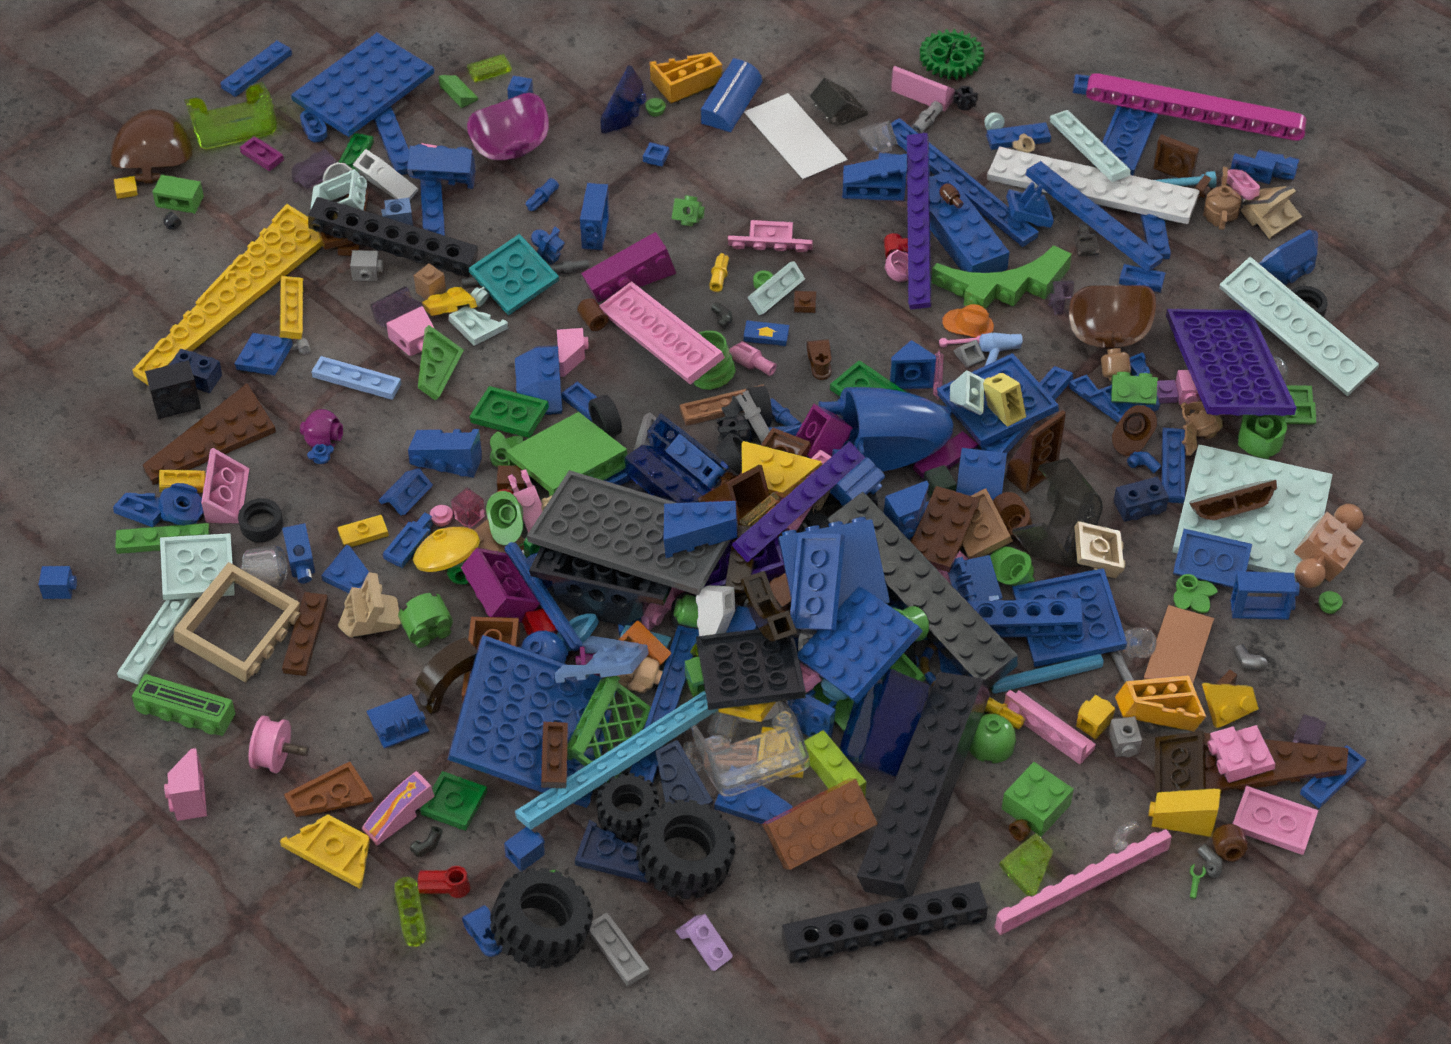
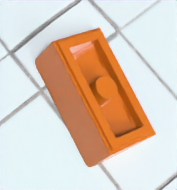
M636 621L618 639L647 645L649 654L646 657L657 660L659 666L671 655V652L640 621Z

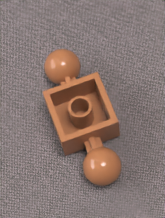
M1344 504L1335 511L1334 517L1329 512H1326L1312 525L1294 551L1302 559L1295 569V578L1301 586L1315 588L1324 581V578L1330 582L1346 567L1363 542L1353 533L1360 529L1364 521L1363 513L1359 507L1353 504Z

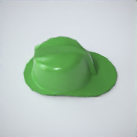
M507 491L496 492L488 500L486 511L493 539L498 544L505 546L510 542L515 543L521 536L524 514L521 504L512 493Z
M1006 546L995 550L990 555L997 581L1010 586L1023 585L1035 581L1033 578L1034 568L1028 554Z

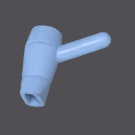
M987 333L981 334L979 339V346L982 352H990L985 366L997 360L999 351L1020 349L1022 345L1021 334Z

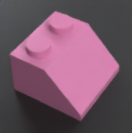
M196 748L191 749L169 771L168 783L164 784L165 796L168 799L170 812H175L177 821L207 816L204 775Z

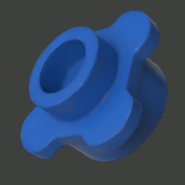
M316 444L307 453V456L317 464H325L330 460V453H333L334 448L331 445Z

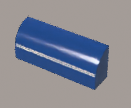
M733 58L701 108V124L731 132L763 82L758 69L748 62Z

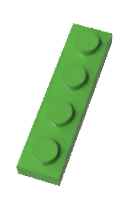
M209 523L116 530L115 549L117 554L160 551L161 537L210 535Z

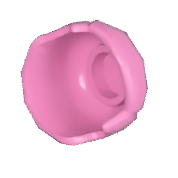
M896 250L887 257L885 270L892 280L897 282L908 281V253Z

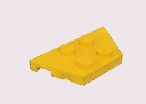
M745 441L742 442V473L757 465H762L769 494L785 498L805 481L809 474L822 466V462L819 460Z
M326 815L318 819L316 823L301 828L299 834L289 839L284 837L280 840L281 847L359 889L362 887L370 844L368 835L330 815Z

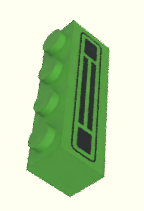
M144 674L132 695L135 709L145 715L158 716L164 721L171 720L181 723L187 728L201 729L211 735L223 736L236 714L231 699Z

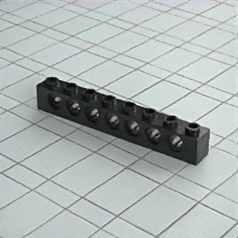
M316 197L308 214V228L315 232H323L338 239L342 237L347 238L348 241L355 244L368 246L397 257L407 258L416 263L431 264L436 269H443L459 276L469 277V267L474 265L477 260V245L324 198Z
M978 881L782 924V940L789 964L795 962L805 963L813 958H828L840 952H854L867 946L877 947L885 942L894 940L904 941L909 937L917 935L927 936L935 931L953 930L958 926L966 924L976 925L986 920L988 906ZM954 907H961V908H963V909H962V910H958V909H955ZM931 912H936V913H938L939 915H932V914H930V913H931ZM905 918H913V919H915V920L909 921V920H906ZM881 923H888V924H890V925H889V926H883V925H881ZM862 928V929H864V930H866V931L860 932V931H857L856 929ZM832 934H839V935H841V936H840V937H833V936H831V935H832ZM813 939L816 942L810 943L806 940Z

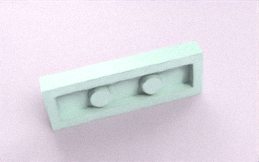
M795 261L790 262L747 298L758 315L764 314L805 280V277Z

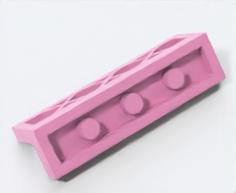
M1012 690L1006 693L1004 703L1007 704V708L1023 716L1025 719L1023 725L1078 764H1081L1095 750V743L1020 690L1017 693H1014Z

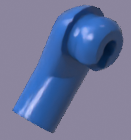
M1134 452L1127 459V464L1130 467L1135 468L1137 465H1146L1153 473L1161 467L1158 461L1148 452Z

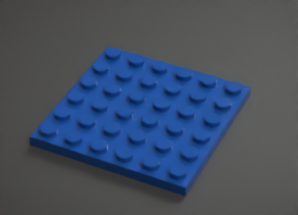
M483 635L479 642L447 760L542 793L546 792L550 788L541 787L543 722H567L568 744L600 679L603 677L590 674L587 679L577 681V677L573 676L566 677L565 682L556 683L555 673L562 665L566 664ZM606 710L604 714L606 722L609 723L611 710ZM602 728L596 729L597 742H603L605 738ZM599 746L600 753H602L603 746ZM587 748L584 756L591 761L596 760L593 748ZM575 758L567 759V778L585 766ZM593 790L575 801L574 804L587 808L590 804Z

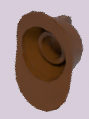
M1136 405L1124 413L1112 433V443L1118 453L1130 456V454L1140 452L1157 427L1155 413L1144 405Z
M1005 492L996 496L993 503L1012 538L1022 536L1027 538L1029 536L1028 531L1032 526V518L1026 504L1016 493Z

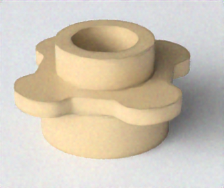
M1021 134L1020 139L1013 142V147L1017 151L1029 153L1035 150V143L1031 137Z

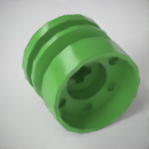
M716 331L699 332L698 334L722 351L725 358L693 383L701 389L711 390L719 388L733 378L736 371L735 363L729 352L727 341L721 333Z

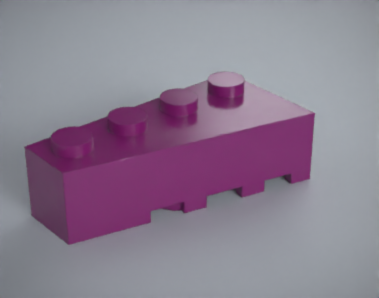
M654 232L581 274L596 301L601 302L609 299L631 281L638 287L677 273L666 246L657 233Z

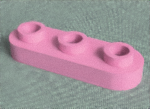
M1228 170L1227 183L1243 199L1253 200L1254 197L1259 196L1260 186L1245 171Z

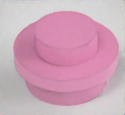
M446 505L435 506L430 511L432 522L440 527L448 525L453 518L452 509Z

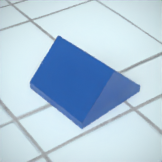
M911 340L891 357L890 381L901 389L933 388L936 356Z

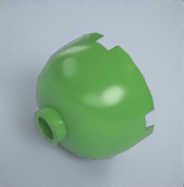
M997 714L983 715L970 746V753L982 762H984V759L992 761V763H1000L1007 760L1013 754L1016 745L1015 729L1003 716Z

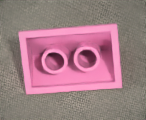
M894 66L891 91L929 106L932 102L937 101L943 106L942 111L944 112L952 103L955 89Z
M214 448L210 450L201 502L206 523H239L238 514L244 505L249 468Z

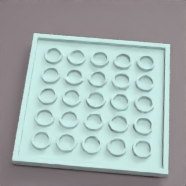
M1198 444L1172 552L1178 553L1183 529H1189L1251 543L1252 549L1247 566L1248 570L1257 572L1294 573L1295 576L1296 566L1302 559L1294 551L1312 525L1325 513L1332 474ZM1265 480L1277 481V489L1274 490V494L1266 506L1218 520L1201 518L1192 510L1189 504L1191 500L1246 484Z

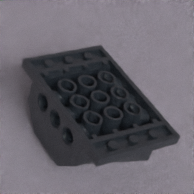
M543 546L540 547L529 569L530 576L552 581L555 597L579 616L595 614L600 621L622 626L644 616L649 603L664 606L672 589L670 586Z

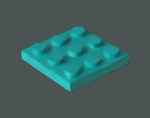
M520 234L469 267V273L482 287H485V290L507 315H510L559 281V276Z

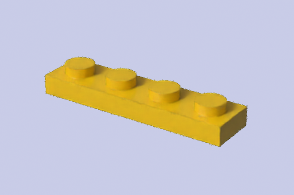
M281 276L280 338L302 340L303 278Z

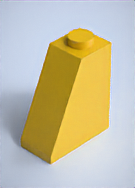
M1220 789L1157 793L1155 802H1150L1148 816L1153 817L1151 827L1211 837L1219 808Z

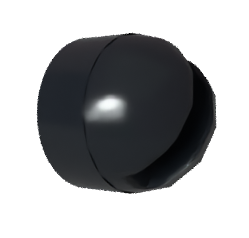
M170 211L164 217L163 224L167 229L175 230L182 224V221L176 214Z

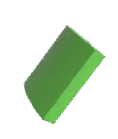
M1286 385L1297 407L1295 415L1284 416L1286 424H1316L1315 402H1313L1312 386Z

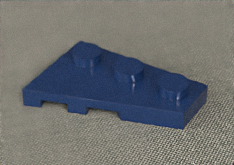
M678 740L656 750L665 803L671 802L674 804L675 800L684 799V802L695 800L700 805L705 803L710 806L713 804L711 796Z
M589 820L575 858V866L647 883V880L644 878L645 873H641L638 867L639 861L636 859L637 847L630 842L625 843L616 838V834L609 830L607 832L597 827V823Z

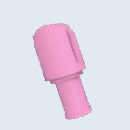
M743 341L729 349L732 360L750 370L756 368L771 376L777 368V364L762 357L760 350Z

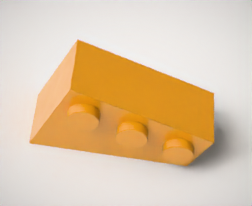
M712 52L687 56L686 60L675 61V58L668 59L669 62L657 64L656 61L650 62V80L670 103L716 85L722 76V63Z
M1189 675L1126 681L1115 696L1124 718L1135 716L1138 721L1194 732L1206 717Z

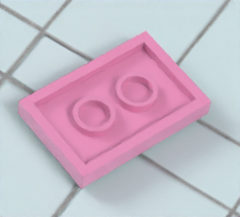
M1246 786L1233 824L1239 826L1247 836L1304 855L1318 810Z

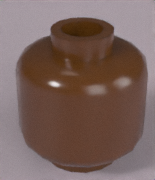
M1235 824L1222 825L1212 835L1216 854L1225 861L1239 860L1248 849L1244 831Z

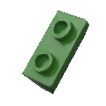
M1117 372V375H1113L1111 378V402L1156 405L1158 377H1152V374L1149 373L1130 376L1129 372Z

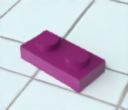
M255 136L240 146V152L268 171H271L284 161L282 153Z

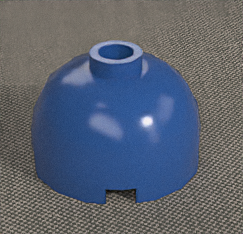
M546 630L536 631L523 640L521 649L566 664L565 660L566 655L568 656V649L566 644L556 634Z

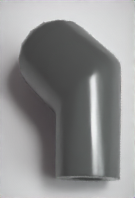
M1203 844L1197 853L1206 860V874L1210 878H1216L1222 873L1223 860L1207 844Z

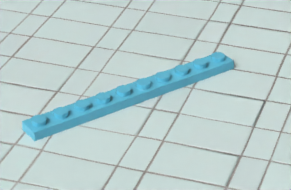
M705 691L569 776L566 788H550L515 811L517 819L530 830L608 781L609 778L618 775L698 722L715 713L718 709L708 710Z

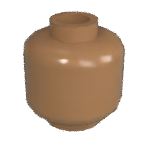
M1121 348L1107 350L1108 354L1101 357L1102 373L1104 377L1109 378V381H1111L1113 375H1117V372L1131 373L1129 354L1121 352Z

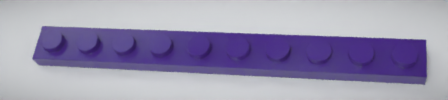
M928 133L907 135L908 303L910 310L931 307Z

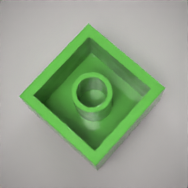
M1033 762L1004 793L1002 810L1016 820H1027L1028 827L1031 826V830L1042 837L1071 805L1074 789Z

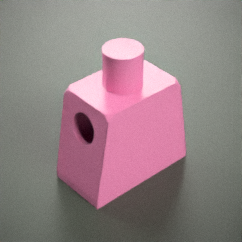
M423 306L386 323L388 338L409 356L422 352L425 328L428 325L433 327Z

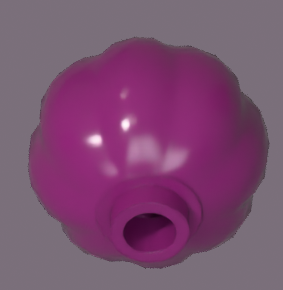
M318 409L313 411L306 418L305 422L301 423L300 433L304 435L306 443L311 448L316 444L334 447L336 444H332L330 440L340 441L342 439L343 425L331 411Z

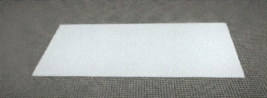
M789 93L744 112L802 179L848 160Z

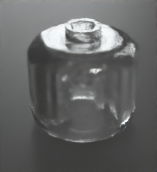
M268 545L250 548L243 554L240 569L275 589L286 585L288 581V566L284 551L280 546Z

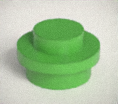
M652 98L646 102V110L651 116H660L666 109V104L662 99Z
M1326 591L1320 595L1318 603L1322 611L1332 614L1342 607L1343 601L1339 594Z

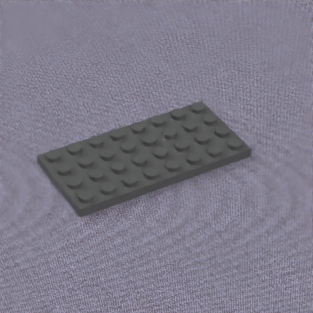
M570 470L527 535V540L530 543L696 595L700 594L731 541L727 540L710 546L706 543L694 547L693 551L687 552V550L673 553V557L666 558L664 548V504L676 502Z

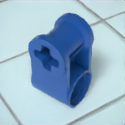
M483 905L463 916L462 922L481 951L486 956L494 957L502 952L503 947L502 945L498 946L494 940L495 934H492L490 929L491 912L487 906Z

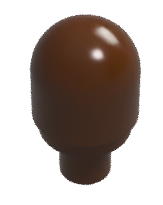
M952 184L941 186L939 190L940 197L947 204H954L957 209H960L964 203L960 199L959 191Z

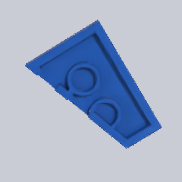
M732 765L714 804L715 810L760 824L793 808L788 802Z

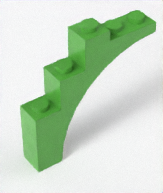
M1053 245L1044 255L1027 265L993 273L966 272L936 263L932 268L931 283L963 297L964 306L976 304L987 309L996 298L1014 307L1026 291L1046 299L1070 269L1072 254Z

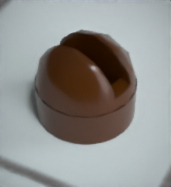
M1018 819L1009 825V832L1015 840L1022 841L1030 834L1031 826L1028 827L1027 820Z

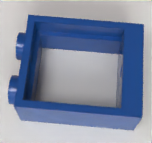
M587 183L580 216L582 249L603 250L609 219L608 185Z
M1237 571L1230 598L1232 618L1289 620L1291 610H1295V596H1299V582H1295L1294 573ZM1248 593H1282V597L1248 596Z

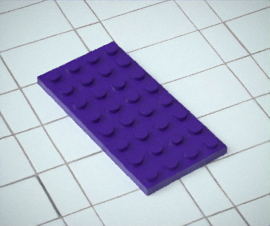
M1167 309L1166 318L1207 414H1233L1236 416L1295 415L1297 407L1258 324L1251 314L1246 310Z

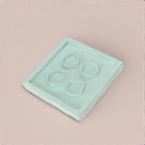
M231 533L161 537L163 600L200 598L228 562L232 564ZM234 582L223 596H234Z

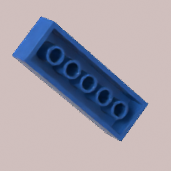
M945 171L929 177L930 230L959 269L976 273H993L1007 270L1010 252L950 174ZM952 184L959 191L960 199L964 203L960 209H957L954 204H947L940 197L939 190L942 185Z

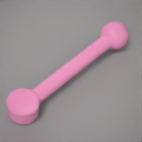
M981 335L976 338L956 340L942 338L939 340V346L944 348L949 344L969 343L977 340L979 344Z

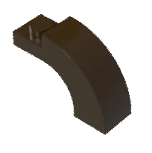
M765 571L741 579L748 599L747 607L758 629L768 640L776 641L797 633L789 610L784 611L778 605Z
M466 637L449 644L439 651L426 664L417 678L415 684L420 689L418 700L430 714L439 712L444 694L450 684L462 674L472 671L477 650Z

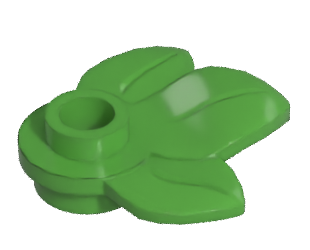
M496 432L490 439L492 449L490 454L491 463L496 467L508 466L506 450L523 442V436H513L506 439L502 433Z
M1184 574L1176 582L1177 591L1173 599L1177 608L1186 610L1190 607L1195 612L1207 613L1210 609L1208 597L1217 594L1218 590L1208 581H1198L1194 575Z

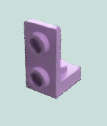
M706 914L694 916L676 930L680 939H691L712 971L717 970L733 957Z

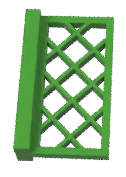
M617 675L600 679L567 744V759L575 758L581 764L587 766L593 762L584 756L587 748L592 747L595 759L601 757L599 746L607 745L609 752L614 748V743H623L639 733L647 721L651 707L618 683L620 677ZM615 691L622 695L624 704L616 705ZM631 706H637L643 711L640 718L635 719ZM625 707L629 720L621 721L618 708ZM606 710L612 711L615 722H606L604 714ZM630 724L632 730L631 737H625L622 725ZM616 726L619 739L611 740L608 727ZM602 728L605 741L597 742L595 731Z

